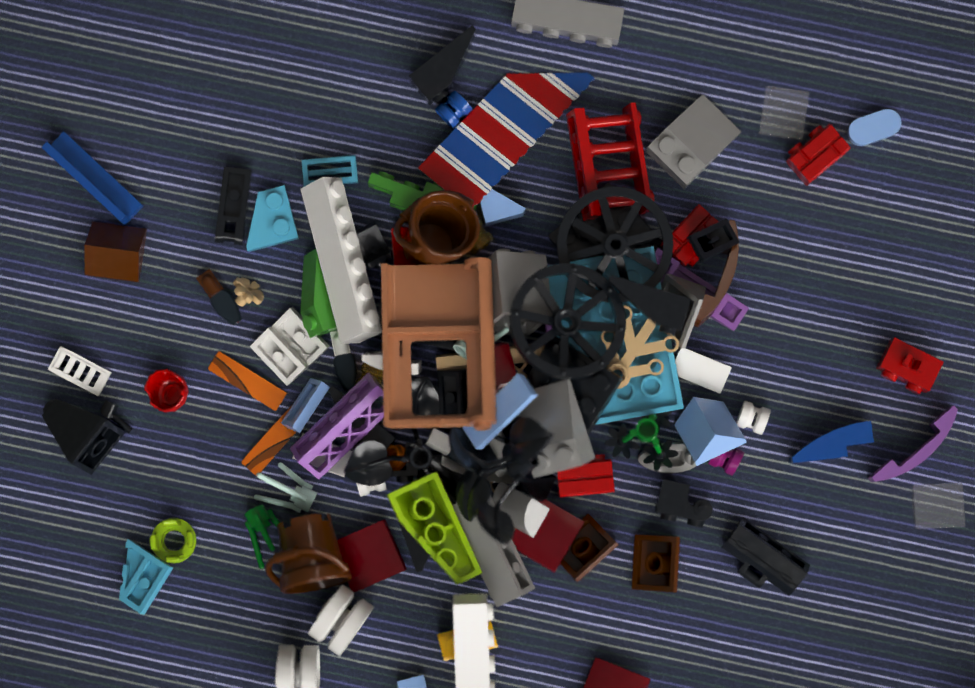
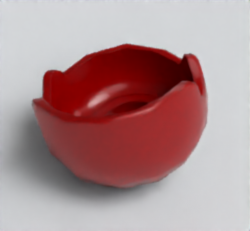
M156 370L149 375L144 386V390L150 399L149 403L161 412H175L186 403L189 391L187 383L181 375L172 370Z

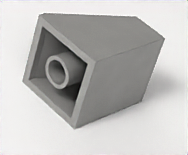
M504 248L494 251L488 257L492 260L494 333H498L503 328L508 327L509 331L506 334H511L509 315L513 299L521 285L532 274L547 267L546 255L535 254L534 251L511 252L509 249ZM549 278L542 280L550 292ZM533 287L523 302L522 310L553 316L536 288ZM521 319L522 332L526 336H529L543 325Z

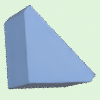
M493 189L483 196L482 201L479 203L485 226L523 217L526 211L525 207Z

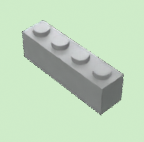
M515 0L511 27H516V31L530 34L534 30L543 32V36L549 38H559V35L570 37L569 40L573 42L585 43L586 40L595 41L597 46L611 48L612 45H618L625 8L581 0Z
M491 497L489 504L495 507V503ZM457 503L452 505L481 568V576L488 588L489 596L493 599L496 607L534 590V584L512 539L505 545L501 544L482 529L477 516L472 522H469L461 514Z

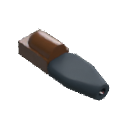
M210 269L196 278L210 297L211 305L218 315L233 326L242 320L235 299L229 291L222 287Z

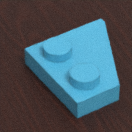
M285 185L258 192L246 246L247 251L251 252L299 239Z
M128 539L125 546L128 550L126 565H123L122 570L123 584L120 586L119 600L138 613L145 615L173 567L133 540Z

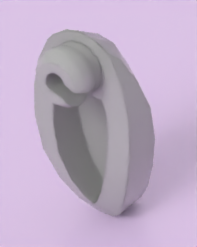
M672 442L669 450L678 452L676 457L669 458L672 468H668L662 463L657 472L666 474L681 473L696 467V464L684 443ZM642 451L638 455V462L643 467L655 471L654 462L649 464L643 462L651 454Z

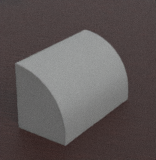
M501 481L498 483L493 495L495 504L509 487ZM516 489L512 490L500 507L501 511L511 516L514 528L534 538L550 510L548 507Z

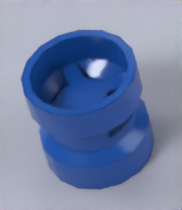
M453 90L448 95V100L445 103H440L434 110L446 124L454 128L459 124V119L463 115H468L473 109L458 92Z

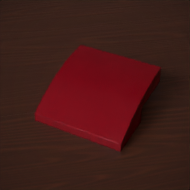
M545 499L538 502L550 510L534 538L515 529L512 541L519 553L555 573L583 527L584 521Z
M385 519L337 540L343 561L348 564L352 579L348 581V584L354 593L407 570Z
M595 657L584 688H648L651 679Z

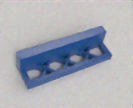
M64 131L51 145L46 142L41 147L122 224L126 225L143 207L135 197Z

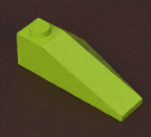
M437 471L424 475L387 494L398 521L456 585L482 573Z

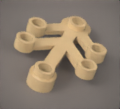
M623 305L624 309L630 312L629 317L626 319L624 336L626 352L621 360H619L617 353L606 366L612 371L620 370L623 374V380L617 389L625 387L629 383L630 378L647 374L657 376L664 370L663 362L659 359H652L648 364L629 367L635 357L662 351L672 353L679 347V341L675 336H667L664 340L645 344L656 327L649 319L646 320L635 337L631 321L633 312L626 305ZM602 332L601 340L605 344L607 350L611 342H606L604 340V335L607 332ZM668 339L675 340L676 347L674 349H668L665 346ZM653 362H658L661 365L659 372L651 371L650 365Z

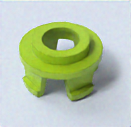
M168 518L161 521L154 528L152 535H150L151 549L159 559L167 563L185 561L192 555L196 547L197 538L193 527L185 520L179 518ZM170 531H179L184 536V545L177 551H171L165 546V536Z

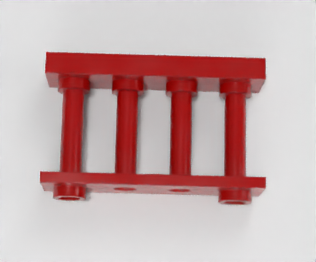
M636 102L625 106L622 109L623 114L589 118L588 115H585L584 107L574 108L566 114L579 199L597 190L598 182L633 178L635 190L655 201L654 193L649 187L640 132L641 113L637 110ZM625 125L627 141L593 144L589 140L588 131L590 128ZM629 152L631 167L601 171H597L594 168V155ZM606 197L609 208L630 206L635 202L624 197ZM598 200L588 204L581 210L583 221L594 220L602 215ZM642 205L641 209L639 210V215L645 214L649 212V210H647Z

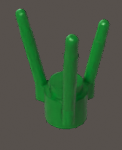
M264 504L244 514L247 520L244 524L249 531L260 569L264 568V563L256 533L261 532L270 551H274L275 547L266 529L271 526L270 520L276 527L281 523L275 517L272 509L266 510Z

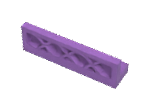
M368 372L290 448L297 462L317 479H320L384 418V405L380 409H371L372 403L379 396L383 397V388L375 377ZM365 417V423L360 428H352V422L356 418ZM345 436V442L340 447H332V441L336 437ZM326 455L325 462L318 468H315L310 463L317 456Z

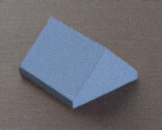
M693 397L674 424L696 466L747 443L723 401Z

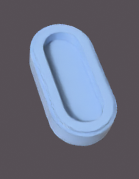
M884 109L854 120L849 125L847 131L848 138L857 146H865L891 137L899 131L901 118L896 111L891 109Z

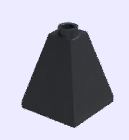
M56 398L45 404L43 414L41 415L67 461L90 475L93 474L126 433L104 417Z

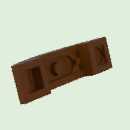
M730 219L729 224L738 238L736 223ZM739 243L722 252L728 256L714 297L708 294L704 295L694 323L695 327H699L713 314L730 287L737 267Z

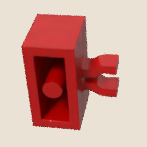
M894 337L890 339L876 369L882 371L881 376L892 382H896L898 379L906 383V389L920 395L921 392L926 393L931 390L944 362Z

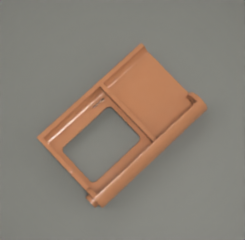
M474 257L466 259L464 264L388 265L387 263H381L384 426L387 428L474 427L475 430L479 431L490 430L491 425L497 423L492 260L484 257ZM463 340L466 343L467 413L463 415H414L412 413L411 344L415 341Z

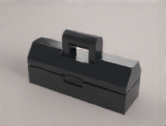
M742 517L722 545L724 550L743 562L737 573L759 589L768 580L790 596L808 574L810 568L807 562L744 517ZM752 565L763 573L762 576L751 570L749 566Z

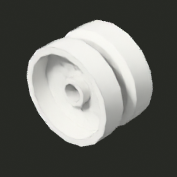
M342 585L334 596L328 599L318 613L317 620L308 633L312 638L321 642L333 630L335 634L328 643V649L339 657L374 609V606L364 599L359 600L351 611L347 609L354 599V592L345 585Z
M279 645L275 671L276 688H320L319 645H304L301 650L300 662H298L297 649L294 645Z

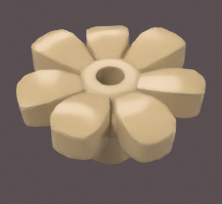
M237 277L234 280L233 284L236 286L234 292L237 295L235 302L239 306L243 307L246 303L250 304L252 301L257 305L261 304L264 294L258 290L260 285L257 282L252 281L250 284V281L243 277Z

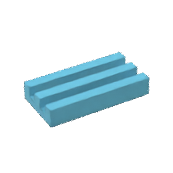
M356 155L301 160L304 187L316 181L309 180V177L352 173V176L341 177L343 184L358 183ZM351 162V167L308 171V166Z

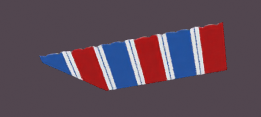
M589 73L506 74L418 169L444 190L455 191L473 199L474 204L472 206L474 208V205L482 201L483 196L491 191L492 186L499 183L501 177L509 172L510 167L517 164L519 157L527 153L528 148L536 143L537 138L544 135L545 130L553 125L554 120L563 114V110L571 106L572 101L576 100L580 96L581 91L586 90L589 83L594 81L595 78Z

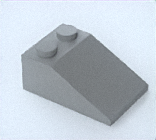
M702 94L647 147L646 153L685 189L741 131Z
M562 380L535 388L534 391L538 396L521 411V416L535 419L554 436L538 455L539 465L532 470L533 477L537 478L581 466L594 459L595 455L571 381Z

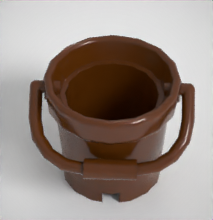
M439 190L432 191L416 199L399 215L400 218L395 223L393 230L395 240L402 246L407 261L410 258L416 265L450 264L467 254L478 241L480 232L478 214L472 206L474 204L473 199L455 191ZM409 221L408 230L404 238H402L400 234L401 226L404 222L407 223Z
M311 514L290 519L291 527L285 529L283 522L277 525L280 551L274 553L273 557L268 559L265 571L266 575L280 588L283 594H298L322 590L343 584L352 579L349 566L343 561L330 514H326L324 521H322L321 514ZM274 563H281L282 575L280 578L272 571Z

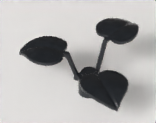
M422 376L412 380V413L416 416L438 415L440 410L439 396L430 378ZM411 428L415 443L410 444L405 449L404 456H387V449L382 443L375 440H367L354 448L344 469L345 476L353 482L361 485L375 486L384 483L391 477L393 470L389 461L408 462L415 468L423 469L418 474L417 479L437 471L447 496L452 501H456V486L461 477L460 473L441 464L443 455H436L432 458L431 452L422 446V440L419 437L417 428Z
M522 417L512 426L510 439L500 435H496L494 439L505 444L502 449L503 457L511 453L513 462L524 465L536 458L554 435L535 419ZM508 462L482 469L478 474L469 470L462 474L456 486V502L461 514L467 521H473L476 517L477 508L482 503L490 502L492 495L491 484L483 476L487 473L507 468Z
M451 427L449 433L451 452L456 461L467 470L477 472L480 466L487 469L508 462L506 470L514 480L497 501L495 507L489 503H482L476 511L477 520L482 529L494 540L505 545L511 541L514 535V523L511 516L500 510L502 503L520 482V487L527 496L536 501H543L549 496L557 476L548 474L537 478L533 477L532 470L539 465L538 456L524 465L513 462L511 453L506 457L486 462L487 453L485 448L482 450L476 449L464 431L457 427Z

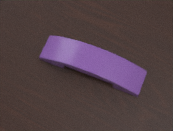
M657 248V250L655 251V256L657 264L659 265L662 256V250ZM674 258L671 259L666 274L705 286V294L714 297L717 288L680 265V262ZM726 293L710 318L735 331L749 308Z
M954 405L948 407L929 424L936 432L930 439L899 466L892 459L886 461L868 477L869 481L876 482L894 478L906 473L926 460L949 433L958 409Z

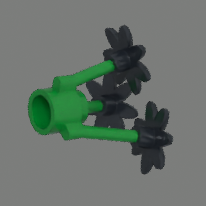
M672 411L641 416L645 419L640 420L636 429L630 430L629 433H627L625 424L620 426L619 432L609 428V433L613 439L605 441L604 444L606 446H615L612 452L613 457L618 456L622 451L625 458L629 459L631 456L630 449H639V445L631 441L637 437L640 441L645 443L651 442L654 446L643 447L644 451L651 454L644 459L643 462L645 464L654 462V470L656 472L659 471L662 463L666 467L672 468L669 458L676 457L678 452L669 450L672 440H668L662 445L659 438H657L660 424L666 427L671 425L665 416L671 414Z

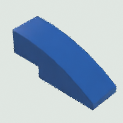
M871 421L844 426L814 439L789 458L790 464L848 457L847 446L874 442Z

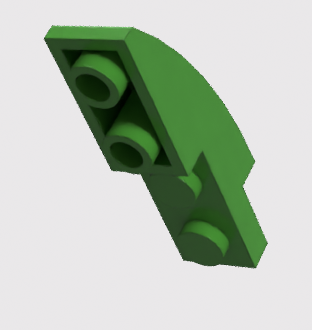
M379 171L378 175L371 173L368 181L370 188L392 196L389 202L390 207L403 211L416 199L432 191L444 190L435 182L433 184L426 182L422 192L419 190L420 186L409 181H405L404 184L393 181L394 176Z

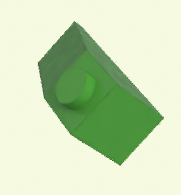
M316 249L304 255L300 313L303 318V326L310 338L337 331Z

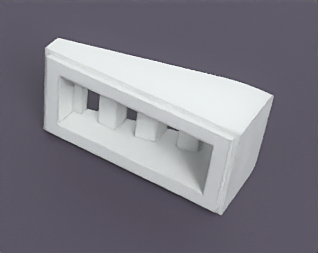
M62 346L59 347L48 368L49 371L98 397L112 373ZM66 355L70 356L64 370H59ZM75 362H81L74 376L69 375ZM86 366H88L90 370L82 382L79 379ZM96 371L100 372L101 374L94 387L89 386Z

